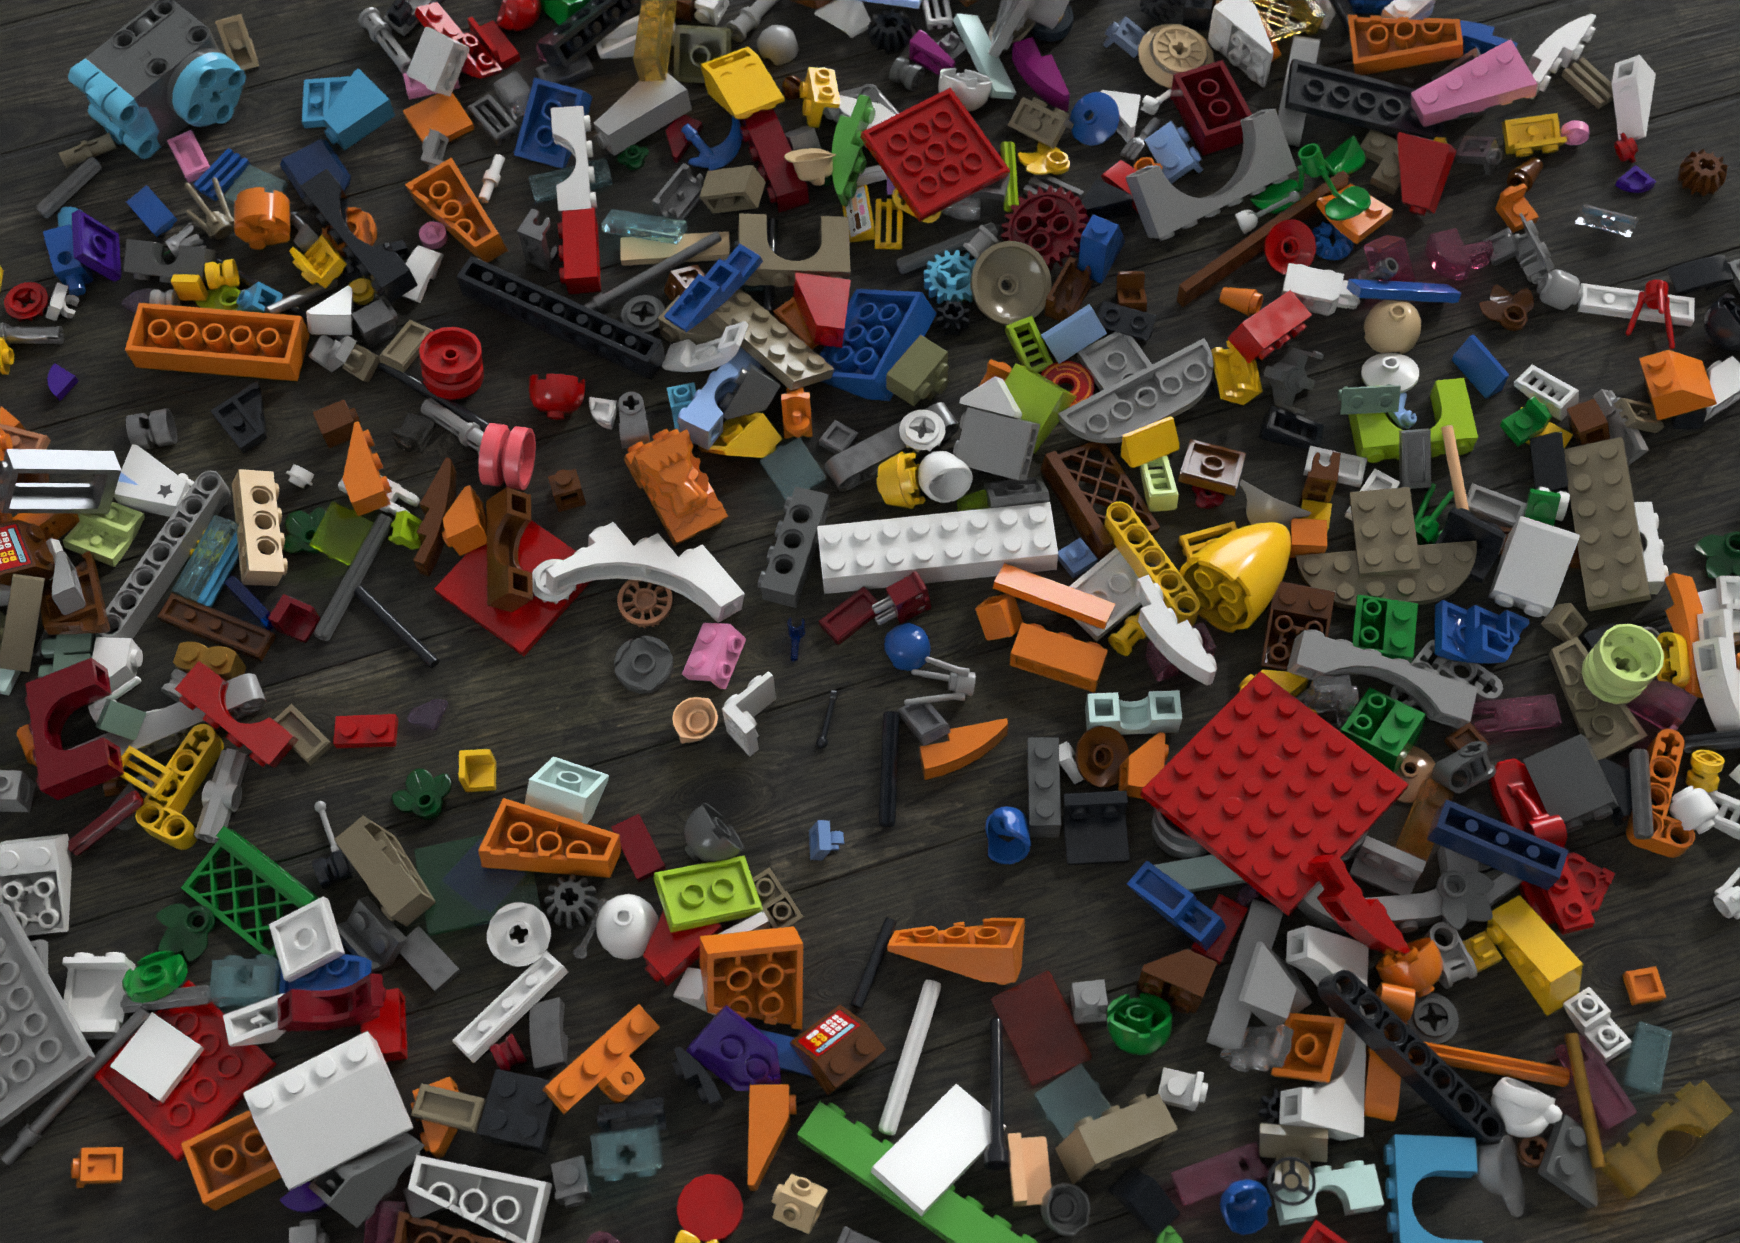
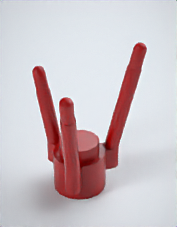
M1658 279L1648 281L1645 285V291L1638 293V302L1628 324L1626 335H1631L1643 304L1646 303L1648 308L1658 309L1659 314L1664 313L1669 348L1673 350L1675 343L1669 306L1670 297H1668L1669 286L1666 281Z

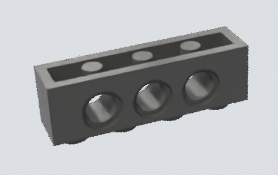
M795 486L793 495L787 496L784 505V512L786 513L784 521L779 520L775 532V537H777L775 546H770L767 554V562L769 563L767 570L760 573L758 588H761L763 600L794 608L797 607L819 542L817 526H824L830 509L829 494ZM799 519L808 520L805 523H796V521ZM790 544L799 545L797 548L790 549L787 547ZM781 569L791 570L787 574L778 573Z

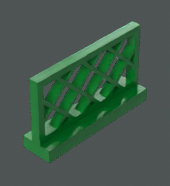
M223 826L216 835L219 840L182 885L181 889L202 906L209 908L217 918L269 960L275 961L278 957L275 945L271 950L264 946L263 932L270 931L269 925H262V910L276 908L278 920L283 917V906L295 905L300 909L320 897L236 831ZM225 849L230 853L231 867L217 869L216 858ZM237 860H239L243 865H238ZM250 869L253 874V884L239 887L238 871ZM231 872L232 888L218 890L217 875ZM210 876L211 892L200 894L193 889L201 877ZM260 878L263 879L265 882L260 883ZM273 887L275 889L276 902L261 905L260 889ZM254 890V906L240 908L239 892ZM232 894L233 910L222 912L219 909L218 896ZM282 895L288 900L282 901ZM255 911L256 928L244 930L241 927V914ZM234 915V921L228 916Z

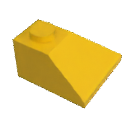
M755 412L726 420L723 423V432L709 450L700 446L698 448L701 452L765 458L776 450V445L782 438L764 413Z

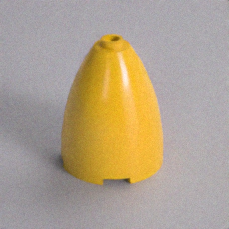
M1276 522L1244 526L1215 539L1192 556L1181 567L1180 574L1200 600L1198 614L1214 627L1226 632L1233 633L1236 629H1248L1266 609L1275 595L1280 582H1282L1291 550L1289 530L1283 524Z

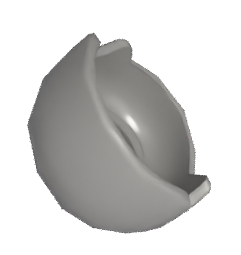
M771 25L761 32L757 40V47L762 58H769L774 65L779 66L789 63L799 52L796 37L787 26Z

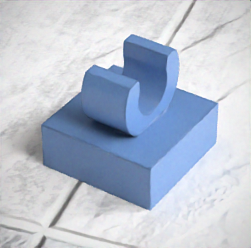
M1081 538L1058 551V561L1073 579L1097 564L1096 556Z
M818 820L809 830L810 860H823L831 851L839 850V845H844L843 832H830V821Z

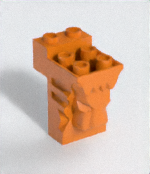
M664 429L652 436L653 441L643 444L641 441L629 447L624 461L639 489L643 488L673 545L676 546L725 521L728 515L709 484L707 474L702 473L699 469L701 461L692 454L694 446L688 430L679 432L678 429H674L669 432L668 429Z

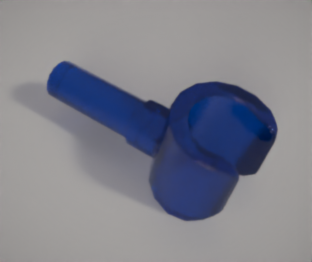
M789 618L787 622L788 635L791 637L792 642L790 660L798 661L800 638L806 633L805 620L802 618V625L794 628L792 627V618Z

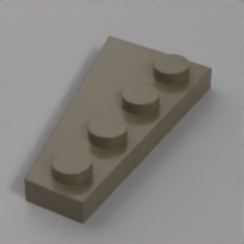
M1575 637L1551 649L1549 656L1580 734H1583L1589 740L1598 760L1603 758L1609 759L1644 741L1648 735L1625 703L1613 704L1603 701L1592 694L1585 685L1581 672L1583 661L1589 653L1578 637Z

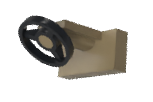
M1260 1123L1259 1156L1276 1158V1162L1270 1168L1267 1178L1272 1196L1278 1202L1287 1206H1298L1306 1203L1312 1197L1316 1188V1178L1314 1171L1310 1167V1161L1327 1162L1328 1129ZM1275 1169V1183L1274 1187H1272L1271 1176ZM1310 1174H1311V1176H1312V1188H1311V1191L1309 1190V1176H1310ZM1283 1189L1290 1193L1301 1191L1307 1196L1297 1202H1288L1278 1197L1276 1192Z

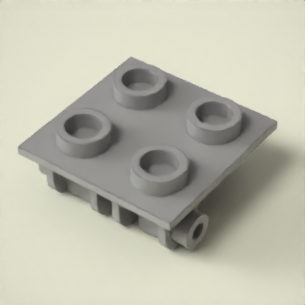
M1520 213L1525 234L1521 236L1520 234L1513 235L1520 252L1519 255H1516V259L1520 262V266L1523 268L1528 281L1538 284L1546 272H1551L1550 270L1554 268V265L1550 259L1551 255L1544 241L1541 242L1538 237L1539 233L1532 220L1526 221L1523 214Z

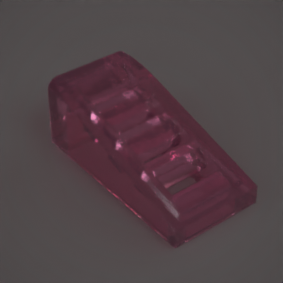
M380 1200L375 1206L372 1216L365 1221L363 1243H394L399 1211L404 1212L406 1202Z

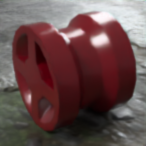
M513 1034L508 1035L503 1043H494L489 1046L498 1066L503 1071L510 1072L511 1067L516 1064L523 1065L527 1062Z

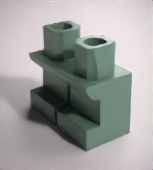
M98 633L56 635L53 638L43 639L41 643L42 655L45 658H54L53 664L41 665L39 667L38 678L92 658L96 637L101 636Z

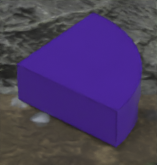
M1635 165L1617 180L1615 186L1627 192L1640 193L1652 189L1656 181Z
M55 363L51 367L47 378L51 392L59 401L79 381L75 375Z
M311 1181L292 1189L280 1199L281 1203L297 1212H317L328 1206L308 1187Z

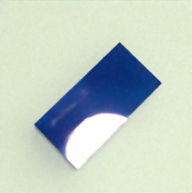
M230 576L224 581L232 595L266 630L270 631L273 628L268 619L270 612L235 576Z

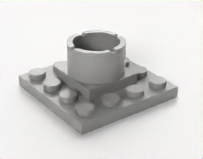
M1001 0L989 54L998 58L1003 49L1008 50L1013 40L1012 33L1014 30L1019 31L1027 18L1053 29L1059 22V18L1062 17L1069 0Z

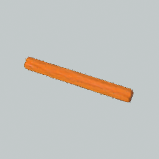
M1425 1042L1449 1066L1561 1087L1568 1085L1570 1080V1070L1565 1067Z

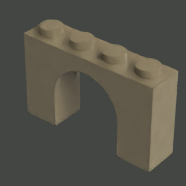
M739 214L738 245L739 243L760 255L763 260L762 264L747 279L744 285L794 286L795 273L849 280L850 246L848 217L821 216L818 252L806 260L790 261L776 255L768 244L767 214Z

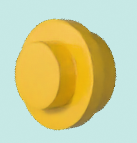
M359 278L349 284L352 288L354 303L366 305L372 301L375 291L370 285V280Z

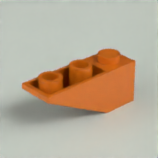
M359 421L354 422L342 480L354 510L358 516L390 505L391 502L387 493L392 492L387 477L380 476L379 470L383 469V465L378 453L372 454L370 447L375 446L369 430L363 431Z

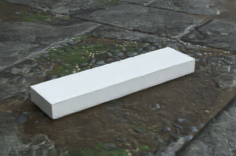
M1581 283L1582 295L1578 301V312L1631 319L1638 302V293L1644 291ZM1668 295L1670 297L1669 306L1672 324L1691 327L1694 322L1695 298ZM1646 303L1643 304L1637 320L1665 323L1664 313L1659 314L1658 309H1650Z
M545 951L537 961L527 968L452 1042L475 1063L489 1049V1046L498 1041L568 971L549 952Z

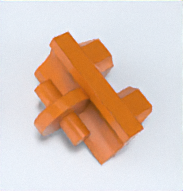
M804 387L792 391L787 388V394H781L784 439L793 436L799 438L802 435L813 437L810 392L804 393Z

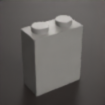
M967 407V411L962 414L960 420L962 432L960 440H957L954 445L953 455L966 463L969 468L1015 480H1027L1040 424L978 408Z

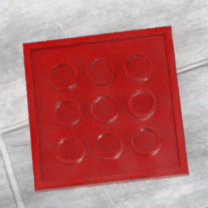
M951 87L861 132L860 135L861 140L919 222L1007 177L1010 173L1008 166Z
M531 520L520 540L518 560L522 570L532 573L542 562L551 559L565 560L576 551ZM487 544L468 552L434 590L444 600L519 654L525 656L591 581L577 584L576 591L569 595V599L560 600L557 604L549 601L544 603L540 598L535 597L533 593V600L514 612L488 606Z
M188 980L181 988L193 987L195 985ZM212 1001L205 1005L162 1009L154 1013L204 1048L203 1052L164 1103L110 1067L136 1032L94 1075L100 1084L179 1162L186 1157L181 1143L215 1127L245 1097L243 1093L254 1088L277 1065L256 1044L231 1047L228 1042L223 1019L225 1014Z

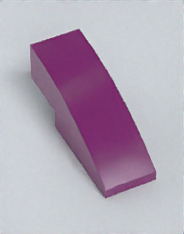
M1033 37L1014 42L1012 61L1025 82L1050 105L1067 112L1069 109L1070 93L1052 54L1041 57Z

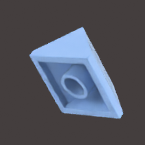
M1088 304L1041 334V337L1060 364L1107 333L1091 305Z

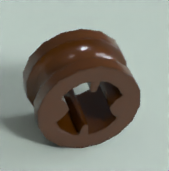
M1537 1135L1524 1138L1516 1147L1518 1161L1528 1168L1539 1167L1547 1147V1142ZM1529 1143L1534 1144L1533 1148L1538 1147L1540 1150L1536 1160L1531 1159L1532 1155L1528 1157L1525 1153V1150L1530 1146Z

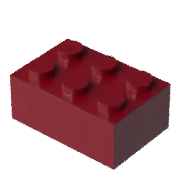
M1223 60L1173 75L1170 96L1202 156L1243 143V131L1240 120L1251 116L1252 113Z

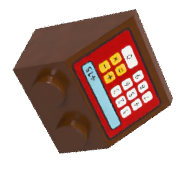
M20 520L1 523L0 584L11 587L13 574L45 578L44 584L54 576V558L48 549L44 539V532L40 526Z
M838 1005L789 1043L828 1096L886 1050L867 1023L842 1005Z

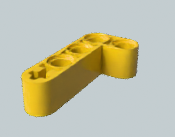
M198 724L189 731L166 765L168 769L179 776L176 780L172 779L170 781L171 787L168 791L165 789L162 792L164 797L161 801L147 793L143 800L144 805L136 811L135 818L147 833L176 849H188L197 841V838L194 836L196 828L181 813L224 749L222 739L211 726ZM194 763L190 770L184 771L187 765ZM161 773L158 778L162 779L164 774ZM154 783L152 789H154L157 786L156 783ZM177 789L172 796L167 797L171 790ZM159 815L155 822L149 823L153 816ZM185 827L180 835L174 836L178 829Z

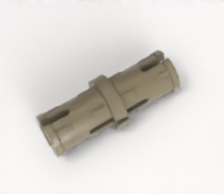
M107 133L88 142L83 140L80 145L59 152V155L65 167L69 168L86 161L89 157L95 158L100 154L115 150L117 147L110 133Z

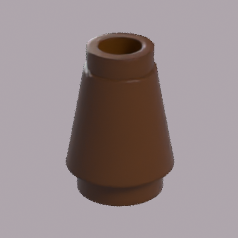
M1532 157L1511 170L1508 174L1507 186L1516 187L1524 183L1527 186L1526 192H1528L1543 169L1541 160Z

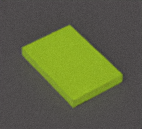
M744 855L654 873L653 879L671 933L750 917L763 910Z

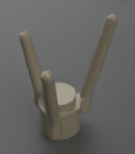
M213 177L212 182L223 213L219 211L211 212L189 183H185L186 189L206 214V223L190 210H187L186 214L204 229L211 239L220 240L229 236L234 229L232 226L234 219L229 212L217 178Z

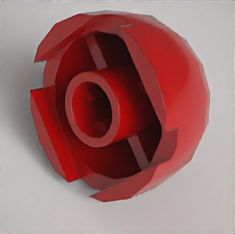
M538 374L529 376L530 400L538 411L547 413L548 419L562 420L564 419V414H571L581 406L585 393L584 379L578 382V377L564 374H546V379L538 380Z

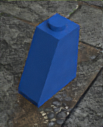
M1092 215L1081 235L1077 269L1084 271L1086 266H1089L1091 268V279L1101 284L1125 243V238L1118 224Z

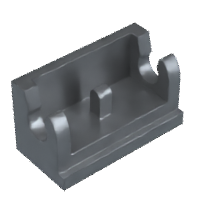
M684 163L652 200L655 218L676 230L680 228L702 201L699 196L704 184V178L700 173L694 178L691 174L690 166Z
M531 208L517 230L526 263L550 272L552 270V263L558 255L556 246L552 248L550 253L545 237L550 227V220L547 217L544 223L539 225V212Z

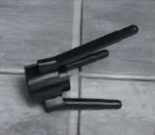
M395 0L386 11L387 18L398 27H402L405 23L411 26L417 20V17L411 13L413 10L412 6L406 0ZM435 0L434 2H438L440 5L446 0Z

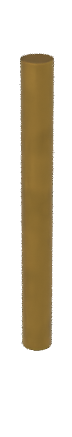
M1578 1033L1565 1034L1592 1169L1605 1168L1606 1165Z

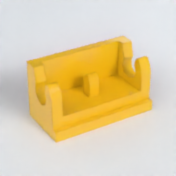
M1227 340V347L1230 349L1214 347L1211 350L1220 398L1245 405L1263 392L1256 359L1249 364L1231 342Z

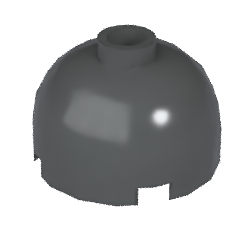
M703 803L700 807L696 808L686 820L684 839L688 845L685 847V851L694 861L697 862L701 859L704 863L736 857L744 848L739 836L731 825L727 827L721 821L723 816L707 803Z

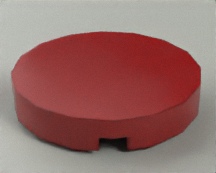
M706 1174L694 1178L684 1187L678 1198L677 1215L682 1228L695 1235L700 1242L706 1243L713 1239H717L720 1242L731 1236L741 1223L743 1218V1201L739 1190L732 1181L721 1175Z

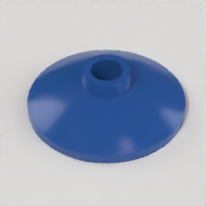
M1092 92L1083 96L1075 104L1070 115V122L1074 124L1071 130L1073 136L1079 142L1089 146L1100 145L1110 139L1115 133L1120 120L1119 107L1116 101L1111 96L1102 92ZM1093 112V118L1088 121L1089 115Z

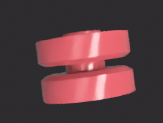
M490 423L486 427L479 452L478 470L482 485L500 487L505 481L506 486L511 489L525 490L528 487L534 469L536 453L533 429L515 426L510 432L507 425Z

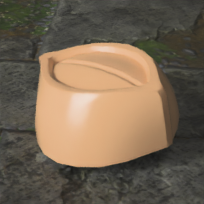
M688 698L677 705L673 712L672 720L681 744L701 741L707 738L715 729L718 715L709 698Z

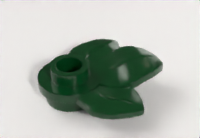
M321 507L316 508L310 515L303 511L290 513L285 520V526L289 533L284 536L285 544L283 551L297 554L303 550L310 553H320L325 550L329 543L326 531L329 523L328 513Z
M1740 532L1727 533L1723 537L1710 534L1698 541L1694 550L1708 558L1705 562V572L1710 579L1716 580L1719 576H1729L1731 573L1735 576H1740ZM1730 545L1736 546L1738 550L1732 548Z
M414 769L407 776L406 789L393 793L392 801L396 808L403 813L414 812L417 817L424 820L435 819L442 812V799L451 791V779L447 773L433 779L427 770Z
M178 903L167 906L156 914L157 919L168 927L159 944V951L168 950L173 951L175 954L183 951L185 957L190 962L199 958L204 953L208 945V934L215 925V916L209 908L205 906L188 908ZM199 917H204V924L201 927H196V920Z

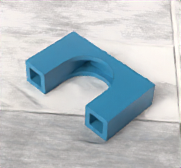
M1394 1134L1388 1141V1144L1384 1145L1383 1150L1384 1163L1389 1165L1390 1178H1386L1385 1194L1387 1199H1391L1392 1212L1387 1214V1229L1389 1233H1393V1243H1483V1241L1438 1238L1427 1232L1419 1224L1412 1209V1194L1418 1181L1428 1177L1471 1178L1478 1172L1475 1138Z

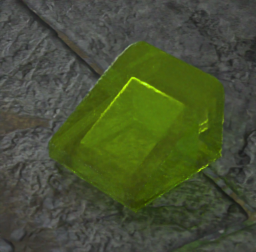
M986 489L957 499L958 511L989 508Z

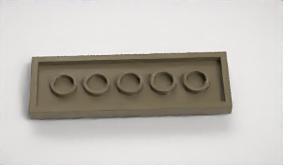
M740 288L707 317L723 332L728 326L744 321L747 322L749 325L740 347L791 391L832 378L834 368L823 357L815 353L804 341L795 336L785 325L775 319L769 311L761 307L750 295Z
M1618 437L1564 449L1575 533L1580 535L1577 546L1589 611L1651 600L1623 438Z

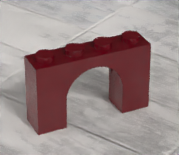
M89 658L26 683L27 696L25 697V702L30 713L31 722L29 723V730L34 741L33 757L37 763L38 776L36 782L40 791L56 800H60L124 775L120 747L104 737L70 750H63L61 745L62 728L68 717L75 710L112 695L108 669L93 658Z

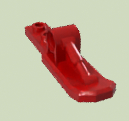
M1516 758L1497 762L1495 765L1496 773L1488 780L1504 824L1566 849L1564 845L1567 841V830L1564 821L1559 815L1549 816L1526 765ZM1567 855L1560 879L1548 891L1541 888L1562 935L1592 928L1595 923L1568 865Z

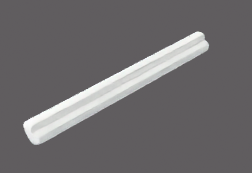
M929 979L924 982L879 1123V1131L892 1136L896 1134L941 990L939 982Z

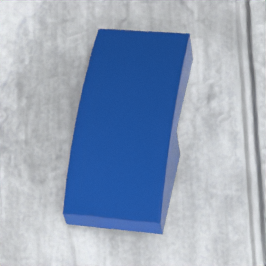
M147 185L126 201L156 237L169 231L173 224L178 221Z

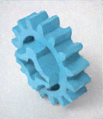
M946 250L944 257L936 254L935 261H928L927 270H924V288L929 290V297L937 296L938 304L945 300L949 302L961 301L962 305L964 299L971 303L973 296L970 278L977 259L970 261V254L966 253L962 257L959 250H956L954 255H950L948 250Z

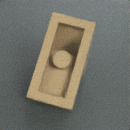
M239 14L215 21L227 56L242 70L259 66L253 42L248 35L242 15Z

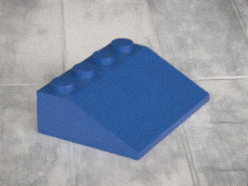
M856 289L847 306L842 348L825 345L819 355L834 368L832 378L820 382L865 399L890 401L894 393L887 390L886 374L920 335H926L936 316V312L924 294L911 291Z

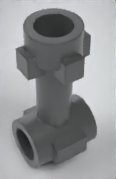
M1385 258L1375 264L1373 272L1370 270H1360L1354 279H1383L1386 281L1396 275L1398 264L1393 258Z

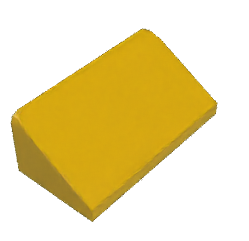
M1170 416L1122 435L1121 457L1131 468L1138 467L1179 450L1180 446L1174 418Z

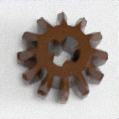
M1703 148L1698 153L1692 151L1688 154L1687 158L1682 160L1679 166L1678 180L1683 182L1682 189H1691V195L1695 192H1699L1702 197L1707 193L1714 194L1727 179L1728 165L1723 164V157H1715L1714 151L1708 154Z

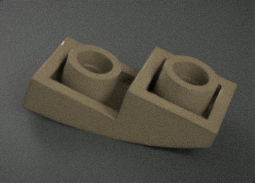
M770 867L752 878L763 907L762 912L765 913L772 929L790 927L804 918Z

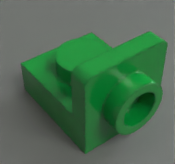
M1533 396L1528 399L1525 407L1503 419L1500 427L1519 447L1530 438L1545 431L1552 416L1547 406L1540 403Z
M1530 488L1523 517L1554 526L1561 499L1560 493Z

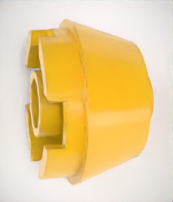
M900 452L879 465L877 488L887 505L913 509L915 505L925 502L924 496H921V487L918 483V468L920 464L916 465L914 462L916 453L905 454Z

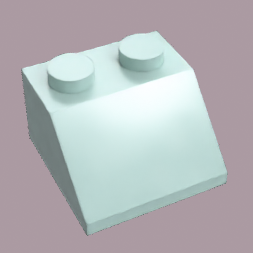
M552 757L529 779L525 805L587 824L592 819L608 782L609 775Z

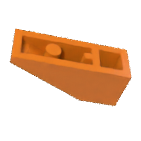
M789 1084L750 1085L748 1187L750 1191H757L790 1126L791 1115L797 1113V1095L791 1094Z

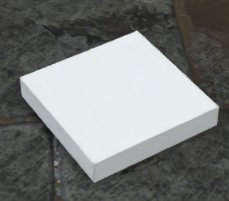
M324 896L269 924L284 980L292 982L345 954L329 899Z
M152 1012L110 1067L164 1103L203 1052L204 1048Z

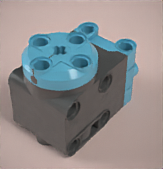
M156 0L118 30L109 40L81 62L74 65L69 71L68 79L85 94L90 101L88 107L89 115L102 125L107 133H110L112 139L119 145L125 144L140 158L146 159L151 157L160 147L167 143V140L173 138L188 125L204 127L216 122L223 124L229 121L234 114V107L239 101L242 86L246 80V73L219 50L207 26L174 0Z

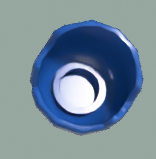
M911 623L896 625L885 636L884 648L886 655H888L893 666L897 669L911 671L921 668L926 663L925 658L930 656L931 647L928 636L917 625Z
M1249 1179L1231 1183L1220 1198V1211L1230 1230L1245 1235L1255 1233L1267 1225L1269 1221L1267 1211L1268 1207H1272V1202L1266 1188L1261 1183Z

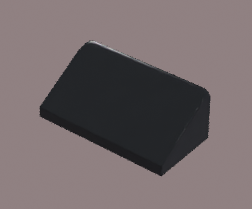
M1562 432L1530 438L1535 489H1538L1540 486L1549 488L1554 493L1559 491L1566 492L1568 479Z

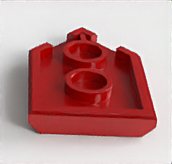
M1575 852L1568 853V865L1590 912L1595 913L1599 910L1615 873L1586 861V858ZM1523 881L1518 886L1523 899L1547 925L1556 923L1541 888Z

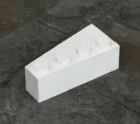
M416 1155L408 1189L515 1243H538L552 1184Z

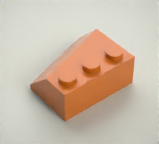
M794 926L700 936V970L708 1013L717 1014L727 1005L743 1019L750 1017L763 1020L767 1024L776 1025V1023L791 1025L794 1029L802 1030L803 942Z

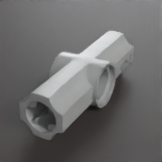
M234 749L221 751L213 779L207 781L203 788V809L194 833L197 839L216 844L219 840L216 836L223 826L228 827L232 812L237 811L241 803V783L249 761L247 754Z

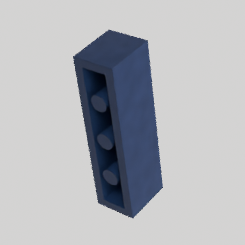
M1447 799L1436 812L1426 839L1547 891L1560 879L1569 852L1567 849Z

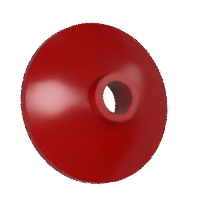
M1293 219L1283 220L1275 224L1268 232L1264 244V252L1269 265L1275 271L1286 275L1289 263L1303 264L1309 267L1316 253V241L1310 228L1303 222ZM1285 243L1289 246L1287 253L1283 249Z

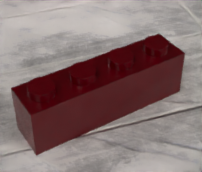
M774 109L760 110L753 113L751 117L743 119L740 133L744 143L749 142L750 147H748L751 160L753 163H758L757 171L766 181L768 186L766 193L770 204L775 203L779 213L808 204L809 196L806 182L798 178L793 163L784 158L785 154L792 150Z

